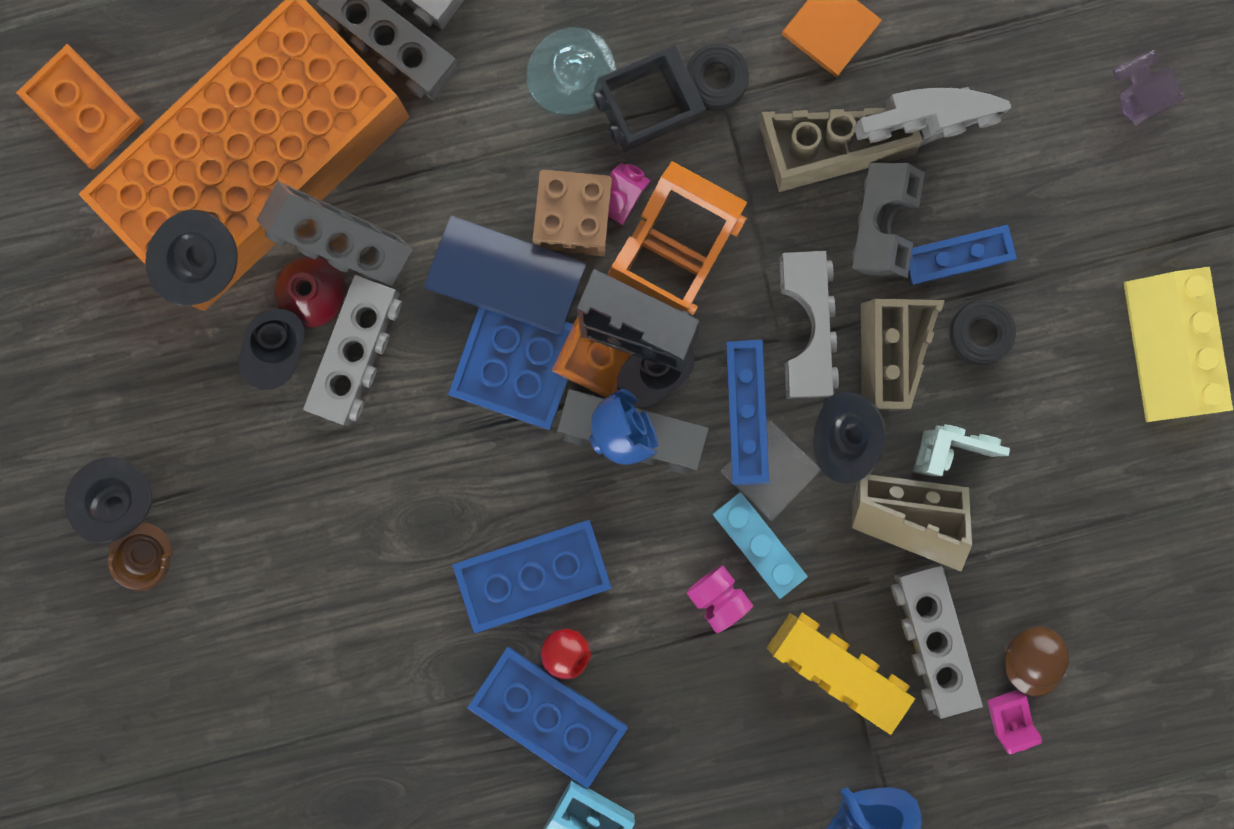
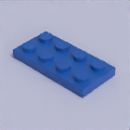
M590 519L452 564L474 634L612 589Z
M509 646L467 707V709L587 789L628 729V725Z

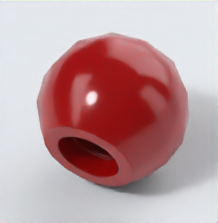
M568 628L554 631L548 635L541 647L542 663L552 676L564 680L576 678L584 671L590 661L591 650L589 642L578 631Z

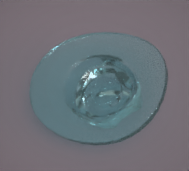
M575 27L561 29L544 38L534 49L526 70L528 89L534 100L550 112L562 115L581 113L595 106L592 93L595 91L596 81L599 77L616 70L615 61L607 44L595 33Z

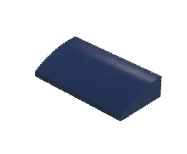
M451 216L432 262L425 288L561 336L582 282L586 263Z

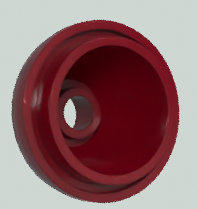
M305 256L292 260L281 269L275 281L274 297L277 307L295 313L302 321L303 327H319L329 323L340 313L346 298V284L340 271L330 265L327 260L320 257L313 259ZM308 282L311 284L312 290L308 295L303 296L299 288L303 283Z

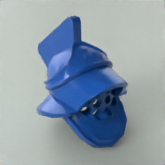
M846 787L840 791L843 800L839 804V811L826 828L921 829L923 820L917 800L905 790L886 787L852 793Z

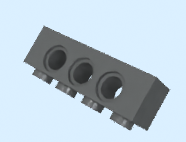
M319 0L316 4L323 15L322 18L337 33L342 30L351 37L349 43L362 54L366 55L369 51L379 59L377 65L390 76L394 77L396 73L407 80L404 85L419 98H422L425 94L434 101L459 69L456 58L381 0ZM355 13H367L366 19L362 23H350ZM391 33L395 35L394 41L390 45L381 46L378 44V40L383 34ZM412 55L423 57L422 63L415 68L406 66L407 59Z
M278 180L256 219L266 231L264 235L271 241L283 246L286 242L292 243L297 246L298 251L310 258L317 259L318 255L329 259L328 263L338 270L348 272L350 268L359 272L358 275L362 278L376 283L380 281L390 286H393L413 250L400 236ZM309 219L305 227L297 229L301 221ZM340 233L334 242L329 243L330 238L334 234ZM370 247L366 254L360 256L364 248Z

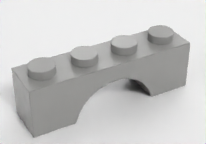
M826 251L782 253L779 258L781 293L792 297L804 307L811 325L810 338L805 349L799 356L784 363L786 399L833 396V389H838L839 387L838 368L832 367L831 353L837 352L836 332H830V317H835L834 296L828 295V282H833L832 260H827Z

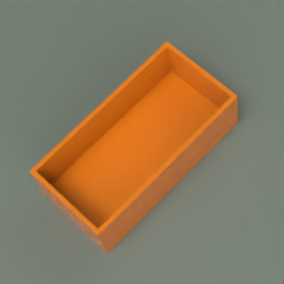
M284 0L92 180L79 195L144 264L148 245L153 235L173 215L186 210H201L218 218L227 227L235 240L238 263L232 280L221 293L209 301L192 305L205 311L276 244L264 235L266 231L256 219L277 180L322 201L410 116L392 89L306 0Z

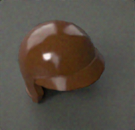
M142 522L126 536L110 543L108 568L112 577L125 588L133 591H147L155 588L165 579L171 566L173 552L170 540L160 528Z
M1034 626L1024 629L1009 641L1003 652L1006 655L1005 668L1010 682L1024 694L1031 696L1048 694L1056 689L1063 677L1065 678L1069 665L1067 645L1059 634L1049 628Z

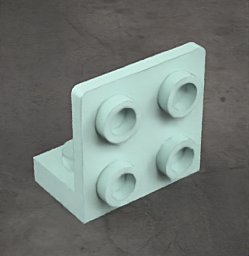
M944 424V426L936 425L935 430L923 432L913 472L925 476H942L944 470H949L953 460L954 450L950 449V446L990 457L1009 456L1010 448L1000 446L1001 439L984 434L967 437L964 436L966 430L947 424Z

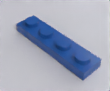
M763 340L727 342L732 482L734 486L770 484Z

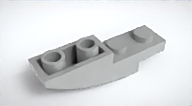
M958 88L910 90L892 94L885 102L886 112L861 118L854 126L858 140L869 138L870 143L891 137V131L904 128L905 133L918 131L927 127L926 122H928L931 135L943 132L946 138L965 132V126L978 123L979 128H984L1001 122L1000 117L1011 109V105L1008 100L974 90Z

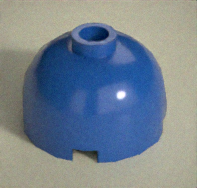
M620 389L600 402L592 414V434L589 438L592 447L598 454L603 453L606 458L617 464L633 465L657 454L652 449L658 447V439L647 412L638 413L633 405L638 402V399L626 389Z

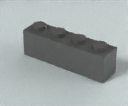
M568 390L557 430L559 433L564 434L563 441L584 446L585 440L590 441L592 414L604 399ZM636 408L639 414H641V412L645 411V410ZM646 411L654 426L658 447L652 449L657 452L656 455L641 463L653 466L654 459L668 463L667 470L688 475L689 469L697 470L709 428Z

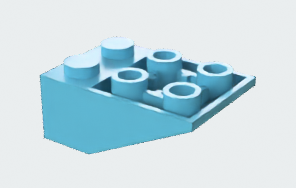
M571 779L543 829H632L635 825L634 814Z

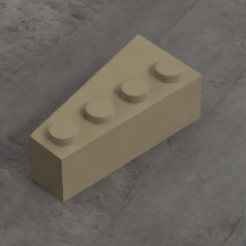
M865 108L864 111L844 112V109H832L830 112L808 113V110L793 111V113L775 114V111L762 112L760 130L779 192L869 168L870 163H888L917 154L922 143L920 131L905 133L904 128L891 131V137L878 142L870 143L869 138L858 140L854 129L856 123L861 118L886 112V108Z

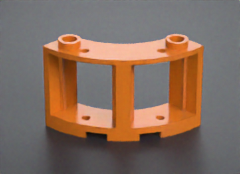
M672 161L661 176L641 215V218L647 221L641 219L632 237L629 236L607 275L677 310H683L694 315L698 306L692 302L729 235L732 234L737 237L747 219L741 215L747 202ZM673 191L727 220L707 257L653 228ZM643 246L697 275L683 300L629 271Z

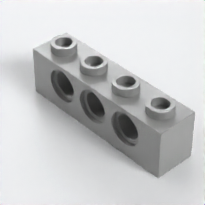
M354 275L303 408L304 411L345 426H350L352 420L357 421L364 406V401L360 400L365 387H371L377 372V368L373 367L378 353L381 355L384 353L390 335L386 333L390 320L395 321L402 307V301L398 300L399 292ZM367 310H374L377 315L376 323L370 328H363L360 324L361 315ZM355 343H361L364 348L363 357L357 362H351L347 355L349 347ZM347 376L351 382L350 391L343 396H339L335 391V383L340 377Z
M934 563L895 574L896 584L891 585V589L897 606H903L906 619L901 620V624L907 641H913L916 654L911 655L916 674L918 676L922 675L926 689L921 690L926 709L928 711L932 710L936 716L942 719L983 707L942 565ZM928 596L932 602V608L928 614L920 616L916 610L917 602L922 597ZM933 632H939L942 637L941 645L935 650H929L926 645L928 636ZM944 667H950L952 671L950 681L947 684L939 685L936 679L938 671Z

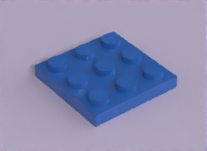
M479 307L448 395L551 430L568 379L551 370L573 324L566 322L560 336Z

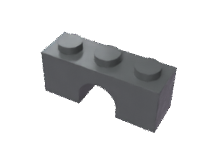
M870 163L868 175L864 181L865 195L863 207L858 217L859 230L857 242L852 252V269L869 276L908 278L913 242L892 234L891 222L900 210L904 208H919L925 172L909 163Z

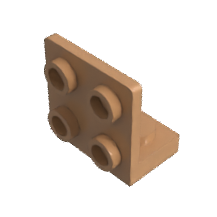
M541 170L533 244L553 252L605 257L612 178L605 175Z

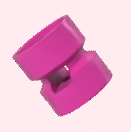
M723 565L713 569L686 591L698 609L705 608L706 613L704 617L716 633H720L733 625L754 606L742 589L733 588L735 580Z

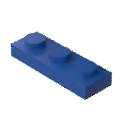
M1009 226L995 227L912 248L908 272L910 286L1016 260L1017 257Z

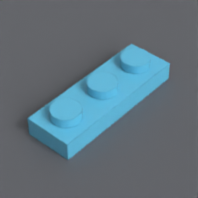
M741 492L712 514L779 599L808 577Z

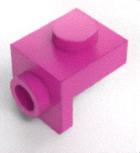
M620 163L609 175L612 178L608 216L622 225L628 220L641 194L651 182L650 179L644 176L645 174L640 168L632 164L625 165Z
M1015 690L987 700L995 735L1008 754L1024 751L1042 743L1041 735L1033 725L1027 696L1024 693Z

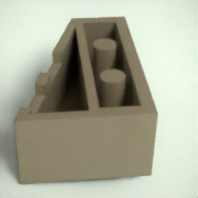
M873 299L861 303V395L872 401L879 411L911 409L924 368L922 363L928 344L932 342L934 336L932 331L938 312L942 310L945 300Z
M869 474L864 479L858 481L852 499V528L962 571L972 547L969 487Z

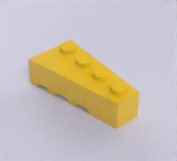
M789 613L766 649L773 657L782 663L787 662L797 673L809 681L816 682L827 693L841 702L844 701L851 709L891 735L915 700L913 696L907 693L910 686L893 674L886 679L876 672L880 665L861 653L857 659L846 650L850 645L835 634L831 633L829 638H826L816 631L820 624L804 613H801L798 618Z

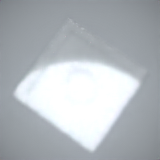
M768 420L770 484L736 485L735 487L770 521H773L822 469L771 420ZM731 459L720 472L733 484Z

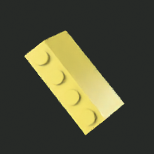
M1210 267L1175 271L1124 282L1146 422L1233 410Z

